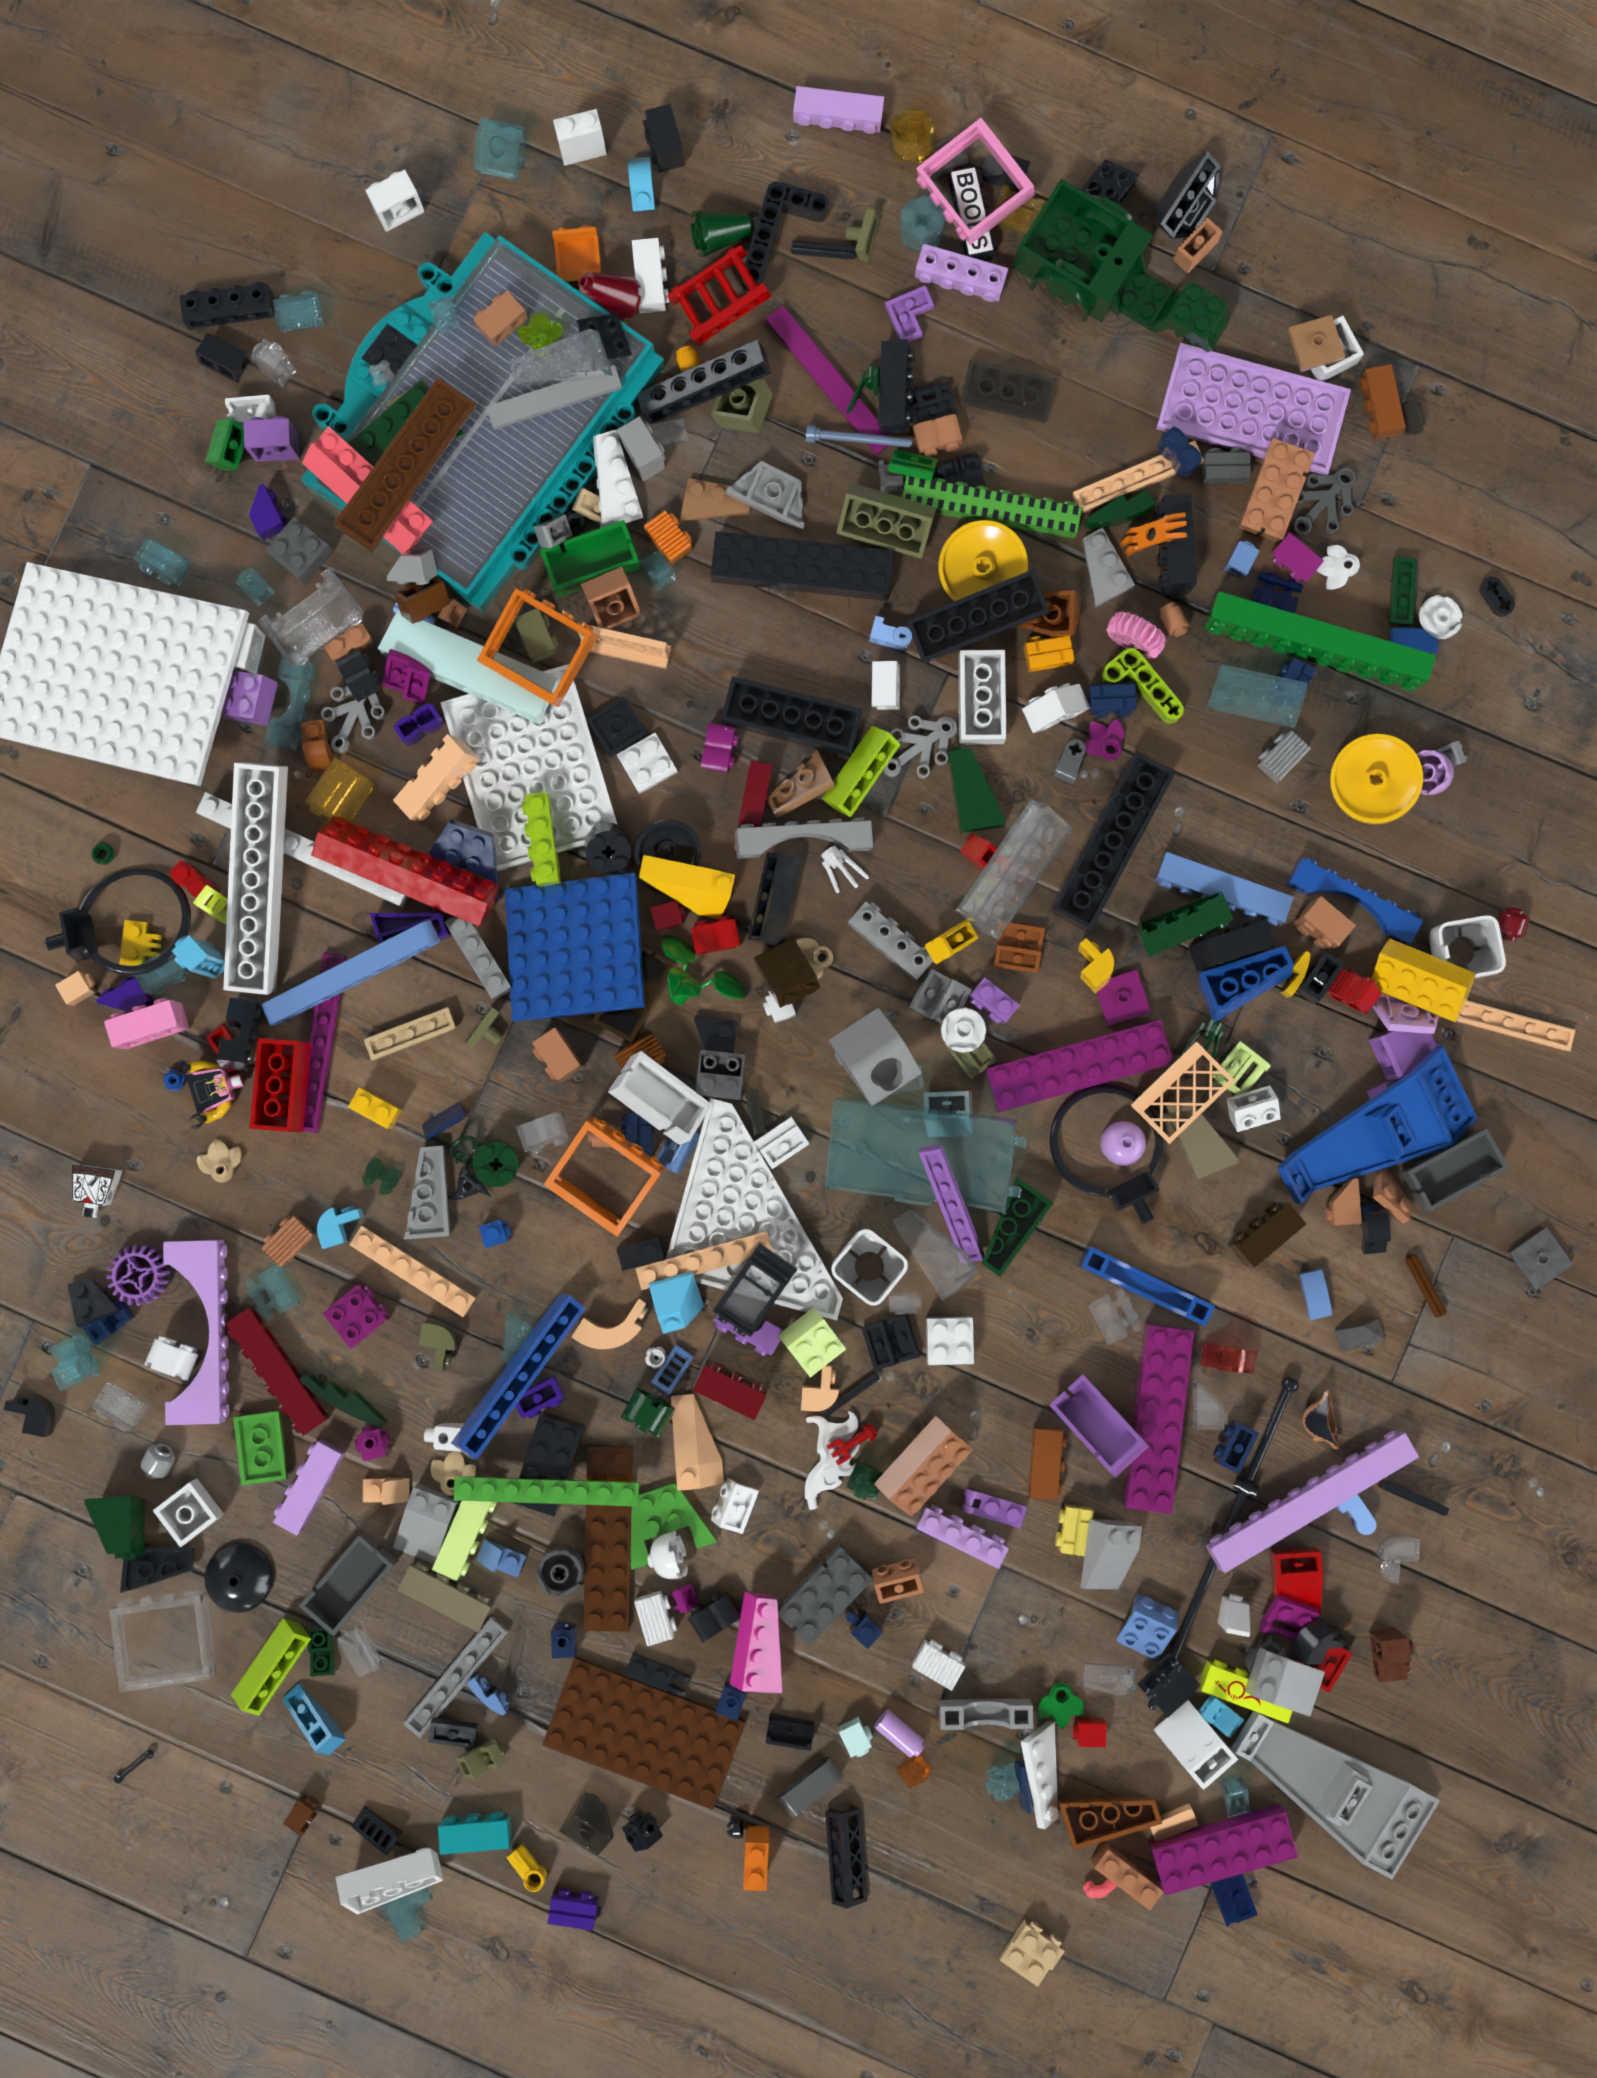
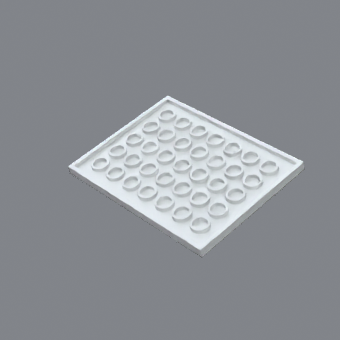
M569 664L543 672L558 678L560 683ZM574 681L559 707L549 703L542 717L541 725L471 694L441 702L450 735L463 740L480 758L476 763V768L472 772L466 773L463 779L478 828L494 833L497 872L533 861V859H529L527 846H531L530 837H526L525 824L528 823L527 815H523L522 801H525L524 795L541 792L549 794L557 853L585 846L586 835L599 823L611 822L617 824Z

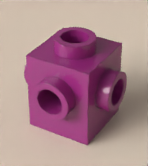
M375 1424L363 1427V1432L356 1435L355 1446L357 1452H361L363 1462L386 1456L390 1453L388 1444H390L389 1434L387 1431H384L383 1426L376 1428Z

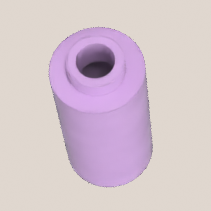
M889 1709L884 1711L875 1723L874 1728L909 1758L913 1755L917 1757L924 1749L922 1744L924 1739Z

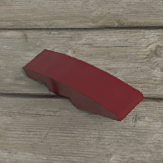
M750 760L738 828L744 824H754V827L762 826L772 764ZM735 839V845H734V852H737V851H736V839Z

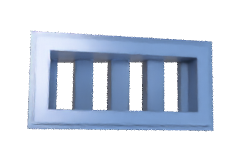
M676 1344L650 1384L669 1396L694 1359V1356ZM675 1353L685 1359L686 1363L683 1364L673 1357ZM671 1361L680 1367V1372L670 1366L669 1362ZM664 1370H668L670 1373L675 1375L676 1378L672 1379L664 1373ZM660 1377L663 1378L671 1384L670 1387H667L666 1385L658 1381V1379Z

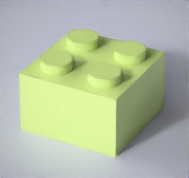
M814 1307L778 1335L810 1378L846 1350Z

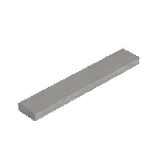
M613 365L486 406L493 429L496 430L620 390L622 385L616 367Z
M492 1615L403 1724L421 1738L429 1729L432 1717L438 1718L508 1633L509 1629Z

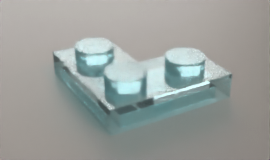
M428 1887L381 1905L401 1943L406 1942L423 1931V1927L414 1910L432 1900L433 1897Z

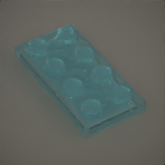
M1221 664L1207 706L1209 709L1295 728L1308 689V683Z

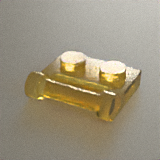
M1004 185L993 212L1007 202L1005 201L1006 198L1011 199L1018 192ZM1030 198L1023 205L1033 208L1034 211L1019 207L997 225L1025 236L1043 208L1045 200Z

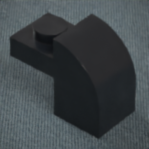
M1377 1201L1361 1202L1363 1254L1384 1253L1387 1249V1241H1391V1229L1387 1210Z
M37 1394L30 1396V1398L15 1396L14 1399L5 1401V1411L25 1414L22 1433L40 1437L52 1435L55 1410L47 1398Z
M1317 1619L1301 1630L1291 1651L1305 1665L1322 1664L1329 1648L1345 1647L1348 1639L1341 1634L1337 1627L1333 1625L1327 1626L1321 1619Z

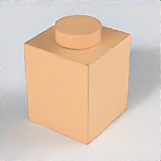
M80 971L55 985L65 1003L72 1006L97 992L94 988L96 983L92 976Z

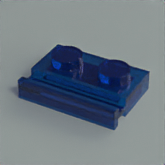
M1243 1874L1210 1883L1226 1927L1230 1926L1229 1924L1239 1923L1258 1916Z

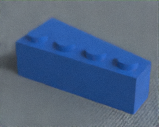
M1286 946L1201 972L1199 974L1198 986L1214 1023L1291 977L1294 964Z

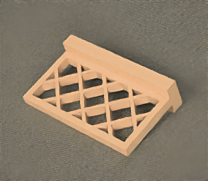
M592 626V632L598 635L589 652L667 669L671 646L667 645L666 642ZM578 632L582 642L585 636Z
M1195 1042L1131 1106L1170 1144L1235 1080L1198 1042ZM1202 1055L1210 1061L1209 1071H1196V1061ZM1212 1064H1213L1219 1071H1212ZM1193 1065V1071H1186ZM1183 1073H1193V1087H1179V1077ZM1196 1073L1209 1074V1087H1196ZM1212 1074H1223L1229 1081L1222 1087H1212ZM1177 1080V1087H1172L1171 1085ZM1167 1089H1177V1103L1163 1102V1093ZM1179 1089H1193V1103H1179ZM1196 1089L1209 1090V1100L1206 1103H1196ZM1212 1090H1218V1091L1212 1096ZM1160 1096V1102H1154ZM1150 1105H1160V1118H1150L1144 1111ZM1163 1105H1177L1176 1119L1163 1118ZM1179 1105H1192L1193 1115L1189 1119H1179ZM1195 1106H1201V1107L1195 1112ZM1154 1121H1160V1127ZM1163 1121H1176V1131L1170 1137L1163 1131ZM1179 1121H1186V1122L1179 1128Z

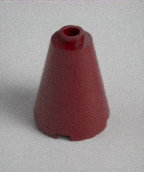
M591 271L584 273L580 277V292L610 314L617 313L621 322L625 318L630 319L637 311L641 301V295H638V288H641V285L636 278L628 275Z

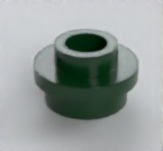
M98 843L93 847L91 855L97 864L107 865L113 861L115 851L107 843ZM106 850L107 856L102 858L101 852Z

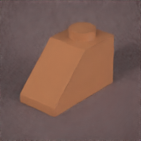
M1358 1178L1346 1180L1327 1202L1328 1207L1325 1208L1326 1221H1329V1225L1362 1224Z

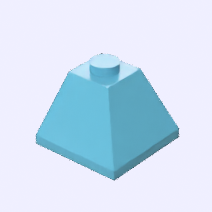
M693 1271L649 1283L657 1318L663 1334L685 1328L704 1307Z

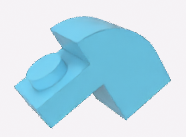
M650 157L628 159L633 211L654 210Z
M354 1206L342 1209V1214H340L338 1207H333L322 1214L317 1225V1234L322 1249L348 1242L343 1224L363 1218L362 1208L355 1209Z
M1210 1695L1198 1711L1206 1721L1213 1724L1230 1738L1245 1720L1221 1699Z

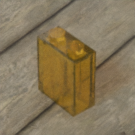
M334 758L305 802L310 805L308 810L318 817L323 814L329 818L328 821L333 816L342 817L351 823L376 785L337 758Z

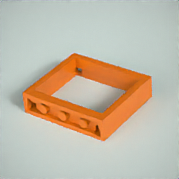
M515 588L476 661L551 705L559 707L598 635L593 633V627L581 621L580 625L574 622V616L562 610L561 614L555 611V605L543 599L542 603L535 599L536 594L526 588L523 592ZM524 602L529 603L585 636L554 694L494 659Z
M591 1116L584 1123L544 1183V1186L618 1237L666 1167L657 1161L658 1158L647 1155L641 1146L626 1140L621 1132L613 1131L606 1126L607 1124L604 1120L600 1121L596 1117ZM588 1131L651 1174V1177L622 1219L560 1176V1173Z

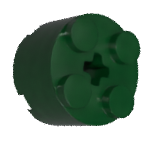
M489 1140L483 1143L474 1154V1173L477 1179L487 1186L501 1187L511 1183L518 1172L519 1160L517 1152L504 1140ZM494 1158H499V1162L502 1163V1165H498V1168H493V1164H489L494 1161Z
M636 1388L620 1417L630 1423L634 1421L636 1423L635 1428L644 1433H647L649 1430V1433L661 1438L674 1414L675 1408L659 1397L657 1399L651 1396V1393Z

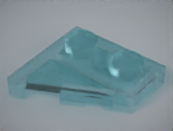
M507 1313L505 1317L503 1364L505 1365L509 1364L535 1328L510 1313Z

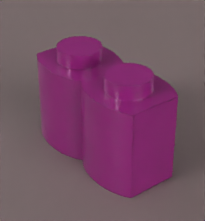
M708 724L701 769L728 774L729 769H733L735 756L731 755L732 748L737 747L739 734L735 733V727Z

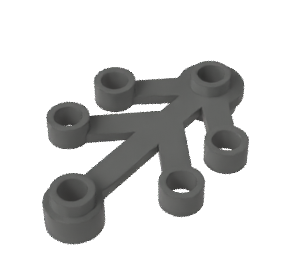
M1340 468L1335 475L1310 474L1308 476L1306 486L1310 489H1315L1319 484L1334 485L1326 491L1304 492L1301 490L1302 500H1298L1296 505H1301L1304 501L1319 502L1305 517H1299L1293 523L1292 531L1296 536L1303 537L1307 535L1312 528L1311 523L1325 507L1327 509L1325 531L1328 534H1334L1339 529L1335 496L1340 490L1343 505L1339 509V514L1343 518H1348L1352 515L1354 507L1351 504L1350 488L1356 483V474L1352 469ZM1341 477H1346L1348 482H1342ZM1310 478H1314L1317 484H1312ZM1343 508H1349L1350 513H1345ZM1329 523H1332V524L1335 525V529H1334V530H1332V529L1329 528V526H1328ZM1302 525L1304 531H1299L1297 526Z

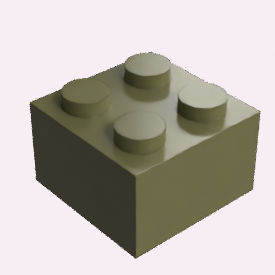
M757 379L716 397L711 415L721 428L759 434L773 393L765 380Z

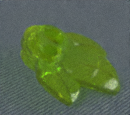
M537 313L531 318L530 326L518 327V336L522 343L531 345L532 349L540 355L548 354L552 350L553 342L559 339L563 333L561 323L550 324L548 317L542 313Z

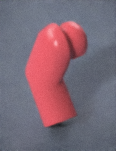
M1109 1879L1105 1880L1101 1885H1094L1092 1881H1087L1083 1885V1890L1089 1898H1104L1117 1885Z

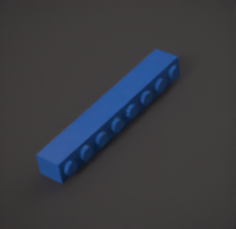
M560 1293L452 1440V1445L468 1457L475 1460L478 1459L586 1308L570 1295Z

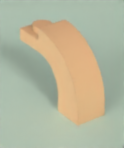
M640 1297L625 1321L614 1327L601 1326L585 1316L572 1335V1338L585 1346L595 1349L619 1347L629 1342L642 1329L643 1326L636 1322V1320L643 1319L648 1311V1308L645 1307L648 1302Z

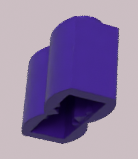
M426 704L419 707L413 715L403 717L397 721L394 729L402 742L409 746L418 743L425 734L439 730L443 726L444 721L432 704Z

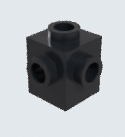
M636 1812L628 1817L629 1822L622 1827L626 1840L631 1844L634 1852L649 1849L663 1837L657 1821L651 1812L642 1814Z

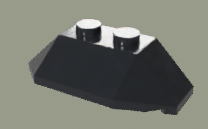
M1208 151L1202 153L1178 173L1156 207L1158 225L1171 239L1189 237L1201 225L1217 201L1221 166Z

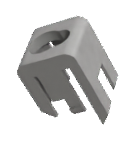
M879 1008L828 1040L835 1050L834 1054L837 1061L844 1067L871 1106H874L922 1074L906 1044Z

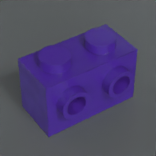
M554 1374L527 1389L516 1405L522 1419L527 1416L531 1419L541 1414V1409L547 1406L553 1408L562 1403L561 1399L565 1393L556 1375Z

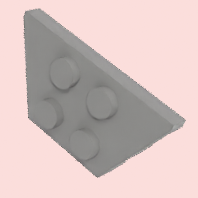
M760 461L732 486L728 487L724 493L799 531H802L804 528V522H802L801 480L763 461Z

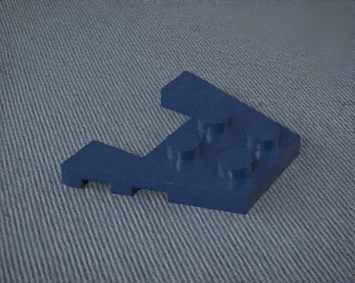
M451 819L428 854L439 861H446L453 866L483 875V879H489L498 885L499 873H497L496 868L497 856L494 833ZM498 891L495 902H499L501 899V891Z

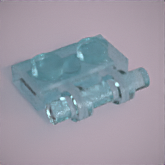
M278 1264L258 1275L262 1282L261 1284L256 1286L253 1278L244 1282L248 1289L247 1294L253 1298L258 1307L256 1310L259 1315L263 1316L265 1322L274 1318L270 1312L271 1309L276 1308L280 1315L301 1303L284 1270ZM264 1290L267 1291L272 1300L267 1304L260 1293Z

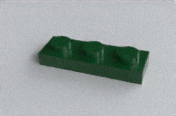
M1395 557L1393 559L1388 625L1409 627L1413 625L1417 559Z

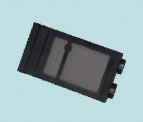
M760 1241L714 1307L713 1312L716 1313L714 1317L724 1324L729 1322L735 1326L733 1330L742 1337L748 1335L751 1338L754 1331L798 1270V1267L785 1261L781 1255L772 1252Z

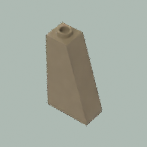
M1177 1094L1166 1098L1167 1102L1177 1103ZM1179 1095V1103H1192L1187 1096L1180 1097ZM1163 1105L1167 1118L1176 1119L1177 1105ZM1179 1105V1119H1189L1193 1115V1106ZM1202 1114L1176 1137L1192 1177L1195 1180L1239 1163L1236 1155ZM1169 1121L1173 1132H1175L1176 1121ZM1179 1121V1128H1180L1186 1121Z

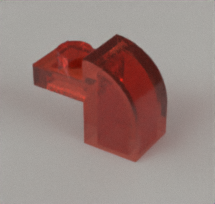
M1204 1343L1201 1366L1223 1371L1254 1374L1257 1351Z

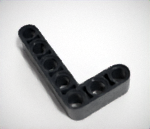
M777 181L769 184L745 262L750 274L758 278L755 281L756 284H762L764 281L783 213L815 222H822L827 219L829 214V200L824 194ZM773 194H780L781 197H780V198H773L772 195H773ZM797 199L803 201L801 204L793 203ZM821 205L824 209L816 210L814 207ZM769 214H773L776 216L773 219L766 218V216ZM761 235H768L770 238L762 240L759 237ZM757 255H761L764 257L760 261H756L753 259ZM743 279V286L746 291H749V288Z

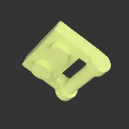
M1238 1041L1220 1064L1235 1080L1227 1088L1234 1096L1248 1092L1264 1071L1267 1072L1271 1067L1268 1062L1241 1041ZM1251 1063H1256V1068L1240 1088L1235 1086ZM1223 1074L1212 1075V1078L1222 1086L1229 1081Z

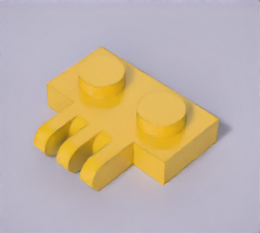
M124 920L119 964L137 966L145 964V956L158 958L160 953L152 952V948L161 949V944L153 943V939L162 940V935L148 934L149 923Z

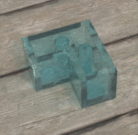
M82 1334L73 1336L50 1347L58 1366L51 1370L60 1391L76 1387L100 1376L98 1371L100 1369L99 1364L95 1358H92L89 1351L90 1344Z

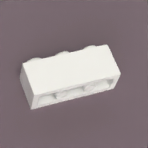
M658 238L632 240L635 278L641 285V288H638V295H641L638 307L639 314L666 311L665 303H669L667 297L668 289L663 288V282L667 281L666 267H661V260H665L664 246H659Z

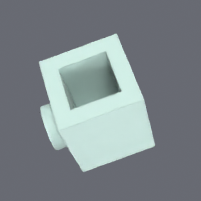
M859 1716L838 1726L839 1734L850 1757L855 1755L861 1757L869 1752V1748L872 1747L871 1739H873V1735L868 1725L863 1726Z

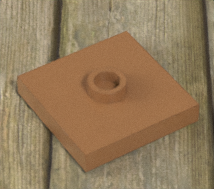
M1332 315L1289 327L1288 333L1301 372L1344 360V350Z

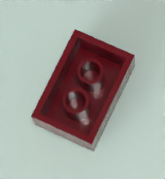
M716 1361L706 1362L693 1391L755 1420L767 1396V1390L764 1389L765 1385L756 1380L748 1382L744 1380V1375L737 1371L727 1372L723 1370L724 1366Z

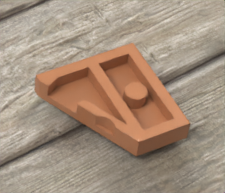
M1387 1167L1375 1171L1373 1198L1402 1223L1410 1221L1412 1203Z

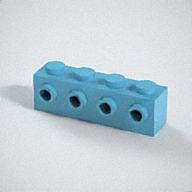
M190 935L180 938L175 943L176 947L172 952L177 957L174 960L182 968H187L191 972L214 979L224 972L225 956L214 944Z

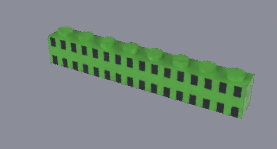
M906 476L902 497L936 507L935 514L973 521H994L1007 527L1075 539L1078 532L1082 507L1077 506L1074 502L1067 501L1063 504L1055 502L1052 498L1035 499L1030 494L1012 495L1007 490L995 492L990 491V488L985 486L973 488L968 487V484L963 482H955V484L946 483V480L941 478H933L930 481Z

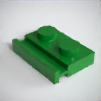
M895 449L888 471L932 481L938 459Z

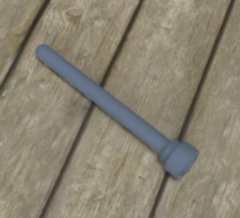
M807 424L806 442L811 443L820 441V439L900 447H910L912 445L910 438L821 430V427H817L815 424Z

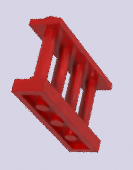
M741 245L729 249L724 257L683 285L675 286L671 293L667 295L673 305L680 303L694 326L693 331L689 334L698 346L772 297L764 283L756 284L742 259L747 256V253ZM734 264L749 288V293L743 297L737 296L724 274V271ZM715 277L731 301L730 306L724 310L719 309L705 286L706 283ZM696 290L699 291L712 313V318L705 323L700 321L687 299V296Z

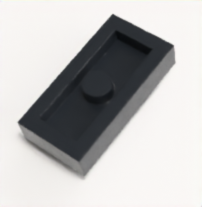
M432 1717L428 1742L474 1749L478 1723Z

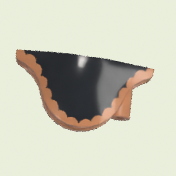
M1327 1389L1319 1401L1312 1403L1303 1415V1425L1306 1431L1313 1436L1314 1442L1326 1441L1334 1449H1338L1339 1441L1330 1389Z

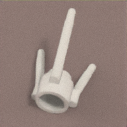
M836 845L830 847L821 855L824 859L822 865L825 867L836 893H839L840 890L831 867L833 869L839 867L849 882L855 888L858 887L854 878L842 864L844 860L865 879H869V875L853 862L842 849L838 850Z

